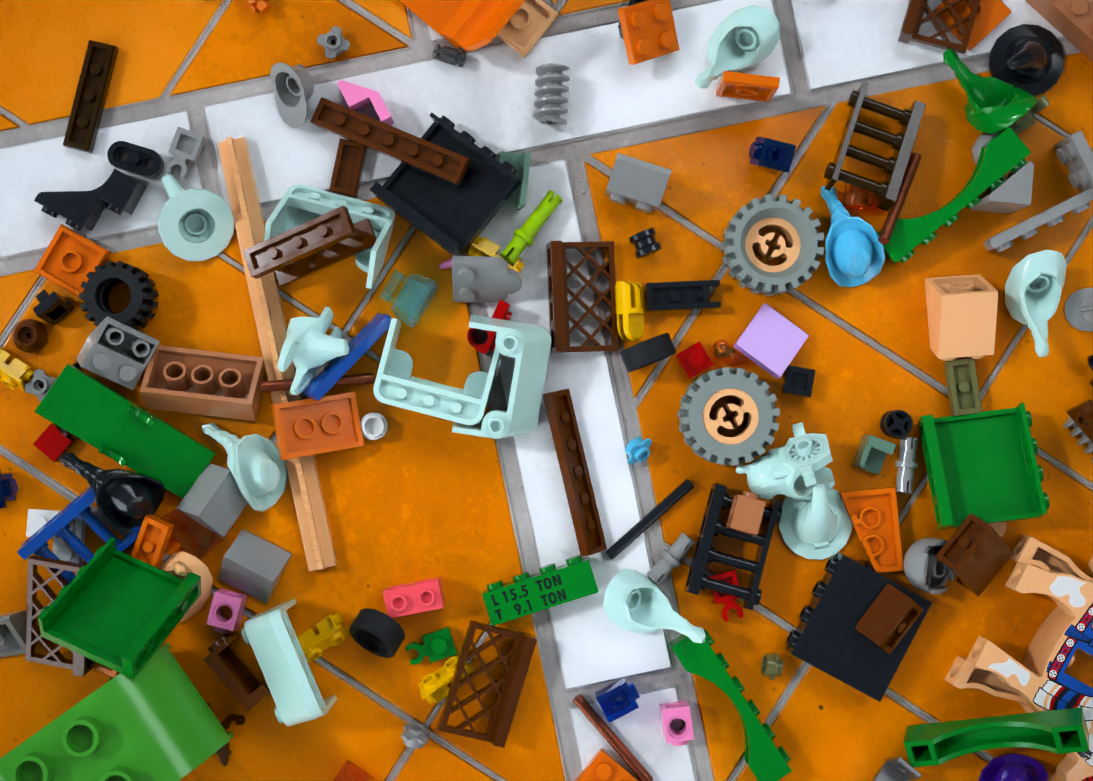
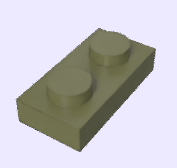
M967 358L943 362L951 416L982 412L974 359Z

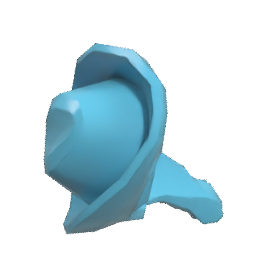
M822 186L821 197L825 200L831 214L830 228L825 241V261L830 277L838 286L855 287L867 283L881 272L885 261L883 244L878 241L879 236L872 225L858 216H850L842 202L838 200L834 187L828 191L824 189L825 186Z

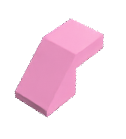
M343 80L337 82L351 110L357 112L373 104L381 122L388 125L394 123L379 92Z

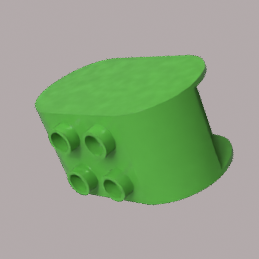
M168 642L157 649L134 679L121 673L1 757L0 781H179L222 748L234 737V734L231 731L226 732L169 651L172 646Z

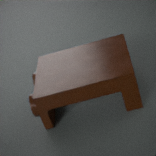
M970 513L935 558L956 574V580L959 584L979 597L1013 553L992 526Z
M238 632L233 636L226 634L208 648L210 654L204 658V661L244 708L249 711L267 696L270 690L266 681L261 684L231 649V645L241 635Z

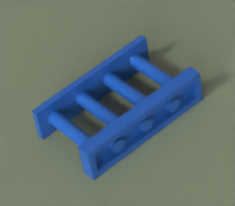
M90 486L24 541L17 553L24 560L32 554L60 560L48 548L49 544L47 541L55 536L57 538L61 537L88 563L95 554L69 530L70 525L68 523L75 517L78 520L82 519L106 543L111 537L115 538L116 549L120 552L137 539L141 525L132 528L131 532L119 540L90 511L92 509L90 505L95 499L94 490ZM64 570L61 573L68 583L76 577L72 571Z

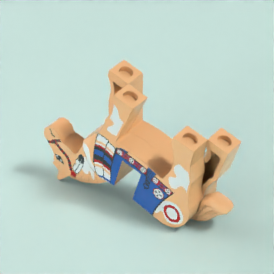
M1021 534L1012 550L1013 555L1010 560L1017 564L1005 586L1020 593L1044 594L1054 600L1057 607L1049 614L1036 632L1027 650L1023 664H1020L989 640L978 636L968 657L957 656L944 680L959 689L976 688L996 697L1018 701L1026 713L1082 707L1089 732V751L1067 753L1066 757L1058 764L1056 773L1048 774L1047 781H1093V688L1064 673L1066 668L1072 665L1076 650L1093 658V578L1082 572L1070 557L1031 536ZM1092 554V556H1091V558H1090V560H1089V562H1088V565H1089V567H1090L1092 573H1093V554Z

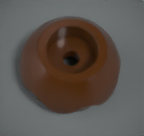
M34 319L20 321L13 330L12 338L14 344L18 349L27 353H36L48 341L46 326Z

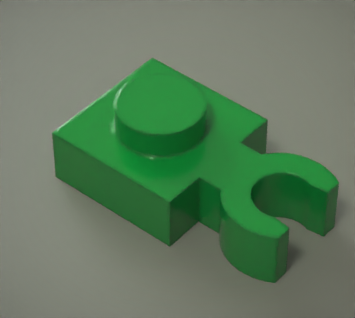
M449 626L422 635L424 641L422 644L411 642L405 647L406 651L416 649L419 653L418 657L410 660L411 665L420 663L427 655L432 663L455 655L458 652Z

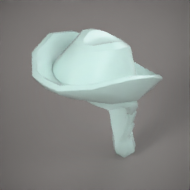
M750 5L735 10L721 21L709 39L707 57L710 66L704 72L697 75L694 84L698 85L699 88H708L710 83L720 77L724 71L745 73L764 61L772 53L780 39V22L775 14L768 8Z
M1044 250L1027 255L1012 268L1005 283V305L1013 319L1022 324H1028L1035 341V352L1038 357H1046L1050 352L1047 342L1049 336L1048 320L1056 312L1066 276L1067 262L1062 253L1053 250Z
M214 423L202 425V430L205 434L211 436L224 446L228 454L227 465L249 505L254 510L260 512L275 505L285 491L288 478L285 460H280L278 447L270 439L258 434L246 435L239 439L235 434L222 431Z
M623 569L610 581L605 592L603 608L609 620L622 630L638 634L657 632L659 629L675 630L688 636L693 642L704 643L706 634L703 628L690 624L687 619L676 613L666 596L650 578L637 570Z

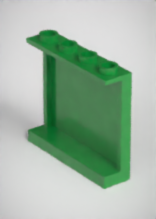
M1020 403L1016 408L939 418H934L933 415L921 416L918 421V427L938 530L959 528L970 513L987 524L1041 518L1047 514L1050 504L1047 493L1042 490L1041 482L1044 480L1043 469L1041 465H1037L1035 454L1038 453L1037 441L1034 437L1031 438L1029 428L1032 427V417L1030 411H1026L1024 403Z
M111 537L104 546H100L97 549L94 557L88 564L83 565L79 569L76 577L69 585L64 586L60 590L58 597L50 606H46L41 611L38 618L41 637L134 679L201 595V576L190 572L183 580L116 549V540Z

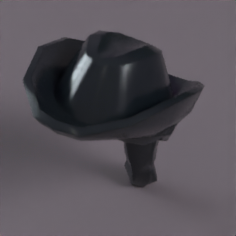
M73 452L63 453L59 457V461L65 468L72 469L87 480L94 490V501L100 514L116 527L132 529L142 525L144 517L150 514L153 515L163 501L166 488L160 481L152 477L121 469L103 470L89 462L80 460Z

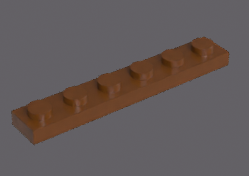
M321 97L310 121L319 128L457 186L460 185L470 163L469 158L323 97Z
M569 389L542 394L581 557L589 556L607 550Z

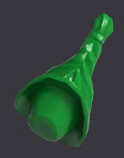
M948 49L943 53L944 63L954 70L959 84L966 91L968 102L964 107L967 121L977 131L993 134L1012 126L1027 114L1038 101L1036 97L1027 91L1000 79L981 77L972 73L952 49Z

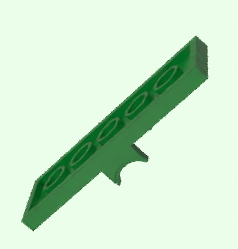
M69 363L66 364L34 411L97 448L99 453L112 458L123 467L126 465L138 473L160 481L167 490L182 499L215 455V451Z

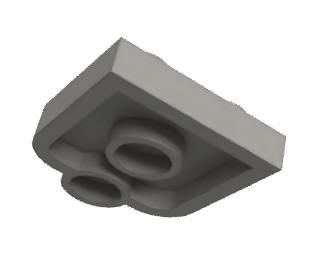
M452 256L453 302L499 303V300L504 301L508 294L516 293L522 287V279L519 273L509 269L508 263L500 257Z

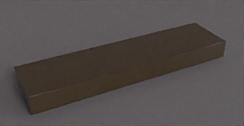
M89 40L63 146L93 153L119 50L116 46Z

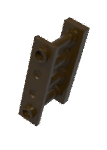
M863 81L857 91L853 90L849 97L847 106H850L851 109L833 163L829 162L825 170L824 178L827 179L824 189L830 191L837 180L876 193V197H879L877 208L888 211L896 202L926 104L915 100L909 109L901 110L864 97L869 83ZM864 108L898 120L899 124L902 125L900 133L893 134L857 121L860 109ZM853 131L890 144L891 148L895 149L893 157L885 158L849 145ZM845 155L884 169V172L887 173L885 181L879 183L841 169Z

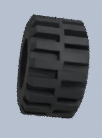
M112 261L105 262L106 266L99 264L94 267L95 273L89 271L86 275L89 278L88 282L82 281L80 286L85 289L84 293H79V299L84 300V304L80 305L81 309L88 312L85 317L89 321H93V325L98 326L109 316L138 330L139 326L145 327L148 324L147 318L153 319L155 313L151 311L153 307L158 308L159 303L154 301V297H159L158 291L153 289L155 286L154 281L148 278L149 275L146 272L119 261L117 263ZM126 282L131 290V301L125 310L115 314L109 307L108 295L115 285Z

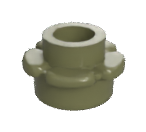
M776 652L772 654L765 653L761 662V674L768 676L770 680H774L776 675L780 676L782 673L783 660L779 659V655Z

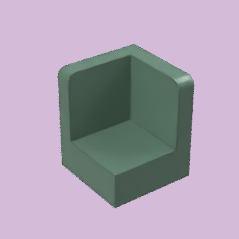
M863 435L852 465L868 472L879 474L886 455H893L896 444L872 435Z

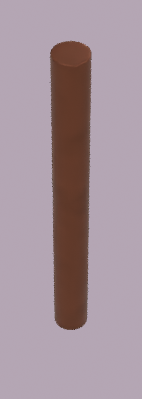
M911 153L896 202L890 207L878 238L881 244H888L921 160V155L918 153Z
M373 373L343 375L333 387L373 384ZM294 379L261 381V392L290 390Z
M581 694L577 695L573 699L575 705L641 781H652L653 777Z

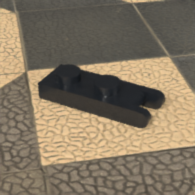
M720 280L646 283L647 311L721 308V302H710L709 287L720 286Z

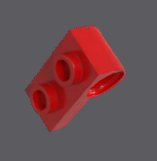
M499 300L491 318L510 321L513 314L509 311L510 304ZM470 328L467 333L469 344L486 356H488L489 351L494 352L497 332L485 330L488 333V339L484 344L479 345L473 342V334L475 331L482 329Z

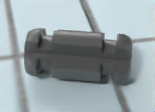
M436 44L433 50V58L435 60L440 58L442 62L452 65L457 63L459 67L464 66L467 55L465 51L460 53L459 49L445 45L441 47L440 44Z

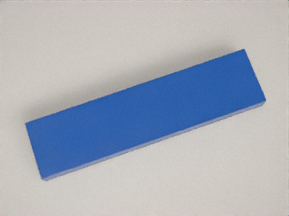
M377 313L348 343V354L334 358L302 392L310 399L320 400L389 329L392 318L388 314Z

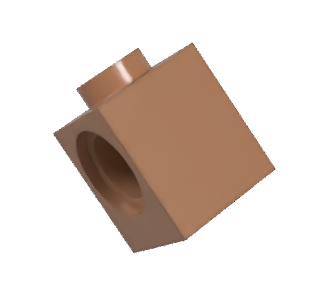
M743 491L742 495H734L726 528L750 535H758L766 502L759 500L760 495Z

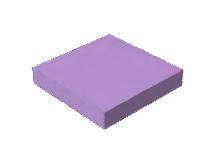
M764 303L733 347L774 378L779 379L809 335Z

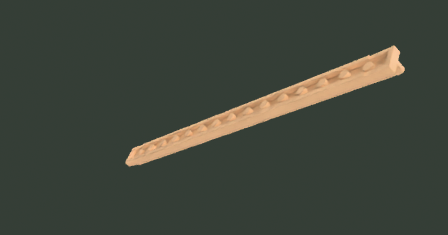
M227 137L226 141L218 142L267 378L268 381L294 379L296 368L293 361L286 371H279L277 367L281 349L286 339L287 326L275 271L257 279L251 277L243 250L263 242L265 238V223L247 139L245 137L236 139ZM290 390L271 392L273 404L302 400L301 393L291 395ZM310 455L287 459L285 462L309 571L336 566L337 559L315 456Z

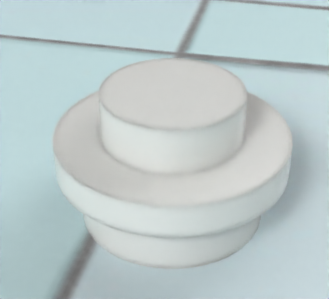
M375 412L365 415L361 420L362 434L370 440L382 438L388 430L386 418Z

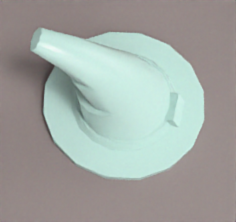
M171 174L163 176L161 180L170 198L164 204L158 217V232L164 246L173 255L187 261H204L217 256L228 246L234 233V218L229 205L219 195L209 190H184Z
M818 483L813 486L812 500L793 499L792 497L784 499L781 506L782 516L778 528L783 541L794 553L806 559L823 560L837 554L846 545L852 531V522L837 490L831 488L826 491L825 485Z

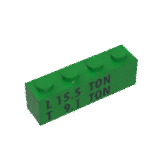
M581 555L566 559V564L556 567L555 563L540 567V573L531 576L529 572H524L513 576L514 581L503 584L502 580L487 584V590L482 592L491 625L504 623L599 592L588 557L582 559Z

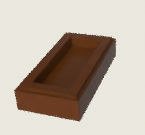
M340 138L329 192L357 198L367 147Z

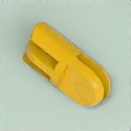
M618 281L615 284L617 330L623 340L628 342L636 341L641 338L644 331L642 283Z

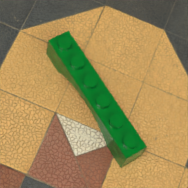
M1011 127L1003 129L981 147L978 162L971 178L950 202L927 215L897 220L889 243L883 244L884 253L892 263L898 261L904 263L915 254L912 249L918 244L926 245L937 236L934 231L942 225L945 227L950 226L959 218L957 213L965 206L967 209L972 208L982 199L979 196L987 188L990 191L994 190L1005 181L1002 176L1009 170L1014 173L1027 163L1025 157L1032 152Z
M704 629L706 634L704 643L693 642L688 636L683 634L669 643L670 647L687 672L699 675L714 683L734 703L744 728V760L757 780L778 781L792 772L787 764L791 761L790 757L782 746L777 748L773 743L772 739L776 736L767 722L762 725L756 717L760 714V711L752 699L746 702L741 694L745 690L737 676L731 678L727 673L726 669L730 666L721 652L716 655L710 647L714 644V641L706 629Z
M1079 707L907 726L904 738V746L910 766L923 767L940 765L965 754L994 748H1035L1056 754L1089 751V732L1083 709Z

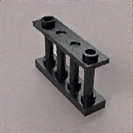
M715 483L711 486L684 591L698 595L699 591L705 588L744 599L743 608L753 610L754 605H758L761 598L762 590L758 588L774 525L779 524L781 520L782 508H779L781 501L770 500L769 506L764 508L762 516L765 518L762 533L750 535L726 528V524H723L722 520L718 519L721 509L731 508L733 498L729 497L728 493H725L727 486ZM721 534L758 545L755 560L752 561L716 551L715 547L711 546L713 537ZM714 561L750 571L751 576L748 588L709 578L708 574L704 573L706 564Z

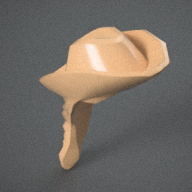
M184 551L171 554L161 564L159 569L183 580L190 572L201 576V595L180 620V622H183L203 608L211 595L213 578L208 567L196 556Z

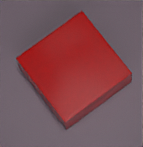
M51 423L33 445L50 460L58 462L59 457L68 451L75 440L70 436L68 438L64 437L59 426Z

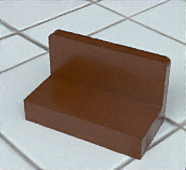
M887 584L856 624L855 628L890 655L923 612V609L907 595L892 585Z

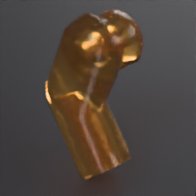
M718 340L713 345L714 355L726 365L733 366L752 361L740 351L730 347L725 340Z

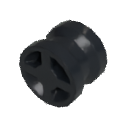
M654 228L646 229L629 238L630 243L635 245L637 259L662 249L661 244L655 239L656 232Z
M903 410L888 411L880 419L881 431L888 437H904L910 433L913 426L911 416Z

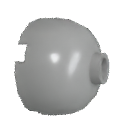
M925 537L915 541L908 548L903 557L904 573L907 580L915 588L936 595L948 589L943 586L948 580L953 581L955 573L935 558L948 540Z

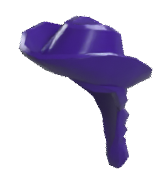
M1008 753L994 757L981 771L979 781H1047L1049 775L1044 765L1036 759L1027 755Z

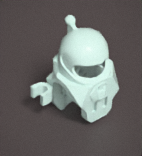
M803 422L793 424L792 428L795 437L789 438L785 446L770 449L765 456L755 459L751 464L738 465L736 472L738 474H747L749 489L752 493L760 495V499L773 500V496L784 494L793 499L812 500L814 485L822 483L825 485L826 491L835 485L833 472L830 468L826 467L827 464L833 461L827 435L818 433L806 434Z

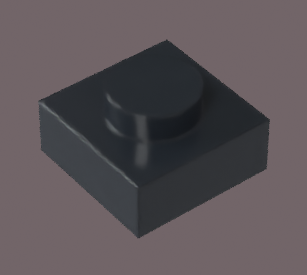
M788 365L785 370L782 393L811 397L815 370Z

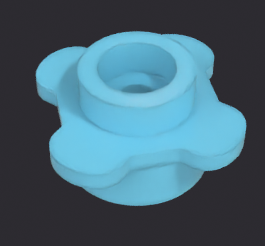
M641 437L631 440L625 448V453L629 456L627 463L633 465L636 462L645 461L651 453L649 448L652 440L650 438L643 440Z

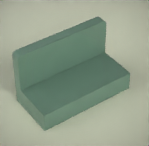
M504 151L498 153V161L501 164L504 161L511 164L518 171L516 176L521 182L501 208L520 211L525 207L531 151H525L523 154Z

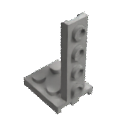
M1081 130L1055 144L1057 148L1055 152L1059 162L1066 165L1070 173L1068 174V179L1073 188H1078L1080 193L987 239L984 243L987 251L996 248L997 252H1001L1013 246L1011 240L1019 236L1025 240L1039 233L1037 227L1047 223L1048 227H1051L1065 220L1063 214L1072 210L1075 215L1091 207L1089 201L1093 200V152Z

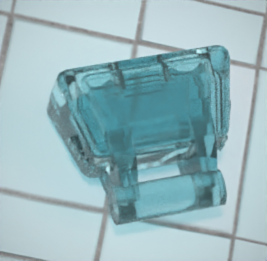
M395 270L379 298L392 303L391 310L395 316L409 327L414 328L439 285L435 280L423 277L422 275L411 274L409 277H406L401 272ZM400 282H403L404 286L397 298L392 297Z

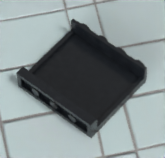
M431 112L429 116L434 122L421 139L469 158L470 163L460 185L457 186L401 162L383 186L376 181L370 188V191L452 256H463L521 182L516 176L518 171L506 161L501 164L495 159L496 154L488 147H478L474 144L476 140L464 130L459 133L454 129L455 124L444 115L439 118Z
M837 553L835 557L831 556L827 561L824 569L827 572L822 581L819 580L812 590L813 598L809 606L805 605L799 615V620L801 621L797 629H793L786 639V644L788 645L786 650L795 657L880 702L932 602L856 561ZM887 584L892 585L907 595L923 609V612L890 655L855 628L856 624Z

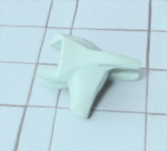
M325 307L319 318L296 317L290 319L277 367L279 371H286L293 361L296 373L290 388L291 395L300 394L310 384L318 366H322L327 361L336 357L347 355L349 352V345L345 339H342L343 335L339 327H334L330 335L325 333L334 317L330 307Z

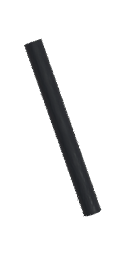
M686 479L606 550L605 553L613 560L693 489V484Z

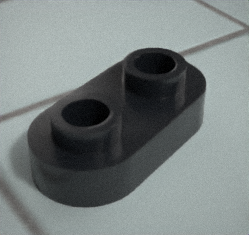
M117 141L109 147L107 152L111 165L119 170L139 176L155 178L164 169L162 156L149 148L125 141ZM128 153L127 160L121 161L122 154ZM153 160V161H154V166H153V168L148 169V168H147V163H148L149 161Z

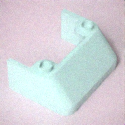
M293 185L289 187L266 221L264 241L344 206L348 208L353 224L368 218L377 239L374 246L356 254L355 261L357 267L368 273L366 288L372 289L383 267L394 226L395 212L386 206L306 185Z
M471 314L469 327L497 332L495 340L497 350L502 355L514 357L516 360L507 411L492 410L484 416L483 420L475 425L453 422L452 432L493 439L526 435L533 432L538 423L551 347L550 332L540 325Z
M392 318L373 388L376 399L388 405L465 425L479 423L484 416L501 358V353L497 350L496 346L489 373L482 371L471 373L466 379L464 390L411 376L413 370L412 357L408 353L396 349L402 322Z
M295 598L254 615L244 622V628L241 629L243 639L247 645H251L276 704L274 709L275 715L279 723H284L287 727L326 715L338 700L336 695L323 700L286 610L297 603Z

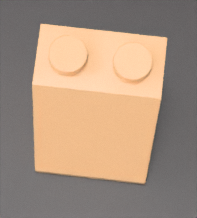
M980 274L925 278L930 349L937 358L944 361L956 360V357L981 359L984 355H994L998 291Z

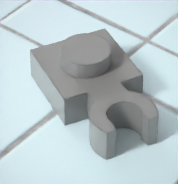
M177 127L168 151L170 154L175 155V158L167 164L166 172L173 175L174 169L181 166L180 177L186 180L190 174L189 161L198 162L206 137Z

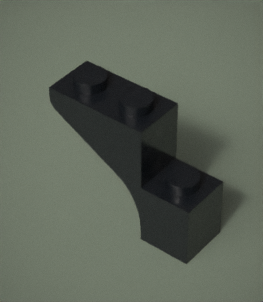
M114 168L108 180L94 190L40 192L34 201L43 206L42 212L56 219L58 215L67 218L65 224L78 231H81L83 227L92 231L104 208L121 215L122 211L132 215L147 186Z

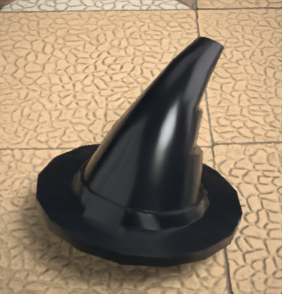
M1022 24L1009 28L996 39L990 50L988 66L992 77L1025 90L1033 96L1045 93L1057 83L1064 69L1065 55L1061 42L1051 31L1039 25Z

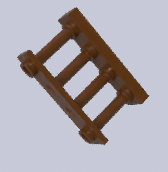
M341 206L243 250L251 277L257 279L275 271L279 286L283 287L373 247L377 239L370 219L366 218L353 224L348 208Z

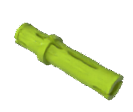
M549 190L523 226L515 230L513 239L500 253V256L505 261L509 259L508 263L512 265L516 263V260L525 248L533 244V238L558 205L562 203L563 200L558 194L555 197L553 196L554 191Z

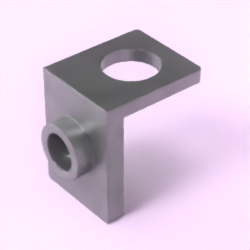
M901 757L887 758L872 781H909L911 779H920L922 775Z

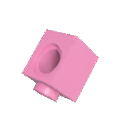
M223 588L215 591L206 624L214 626L213 630L226 634L238 629L242 621L248 595ZM223 605L231 608V619L223 617L221 613Z
M687 700L659 704L666 743H671L672 746H682L688 744V740H694L690 706ZM674 719L684 720V725L681 729L673 730L670 728V723Z

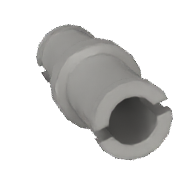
M900 438L899 459L895 461V467H898L896 492L913 494L914 471L918 469V463H915L918 438Z
M682 532L668 550L664 549L661 553L663 556L648 571L647 575L658 585H661L675 567L678 568L681 565L680 560L696 543Z

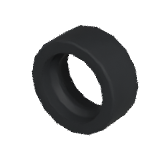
M669 333L650 338L620 352L627 372L641 369L676 354Z
M370 608L361 609L349 628L350 635L360 646L375 655L385 658L393 657L406 637L404 630L395 620L378 610Z

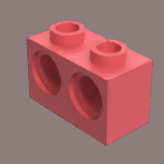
M441 576L389 586L383 590L387 615L391 618L440 609L446 604Z

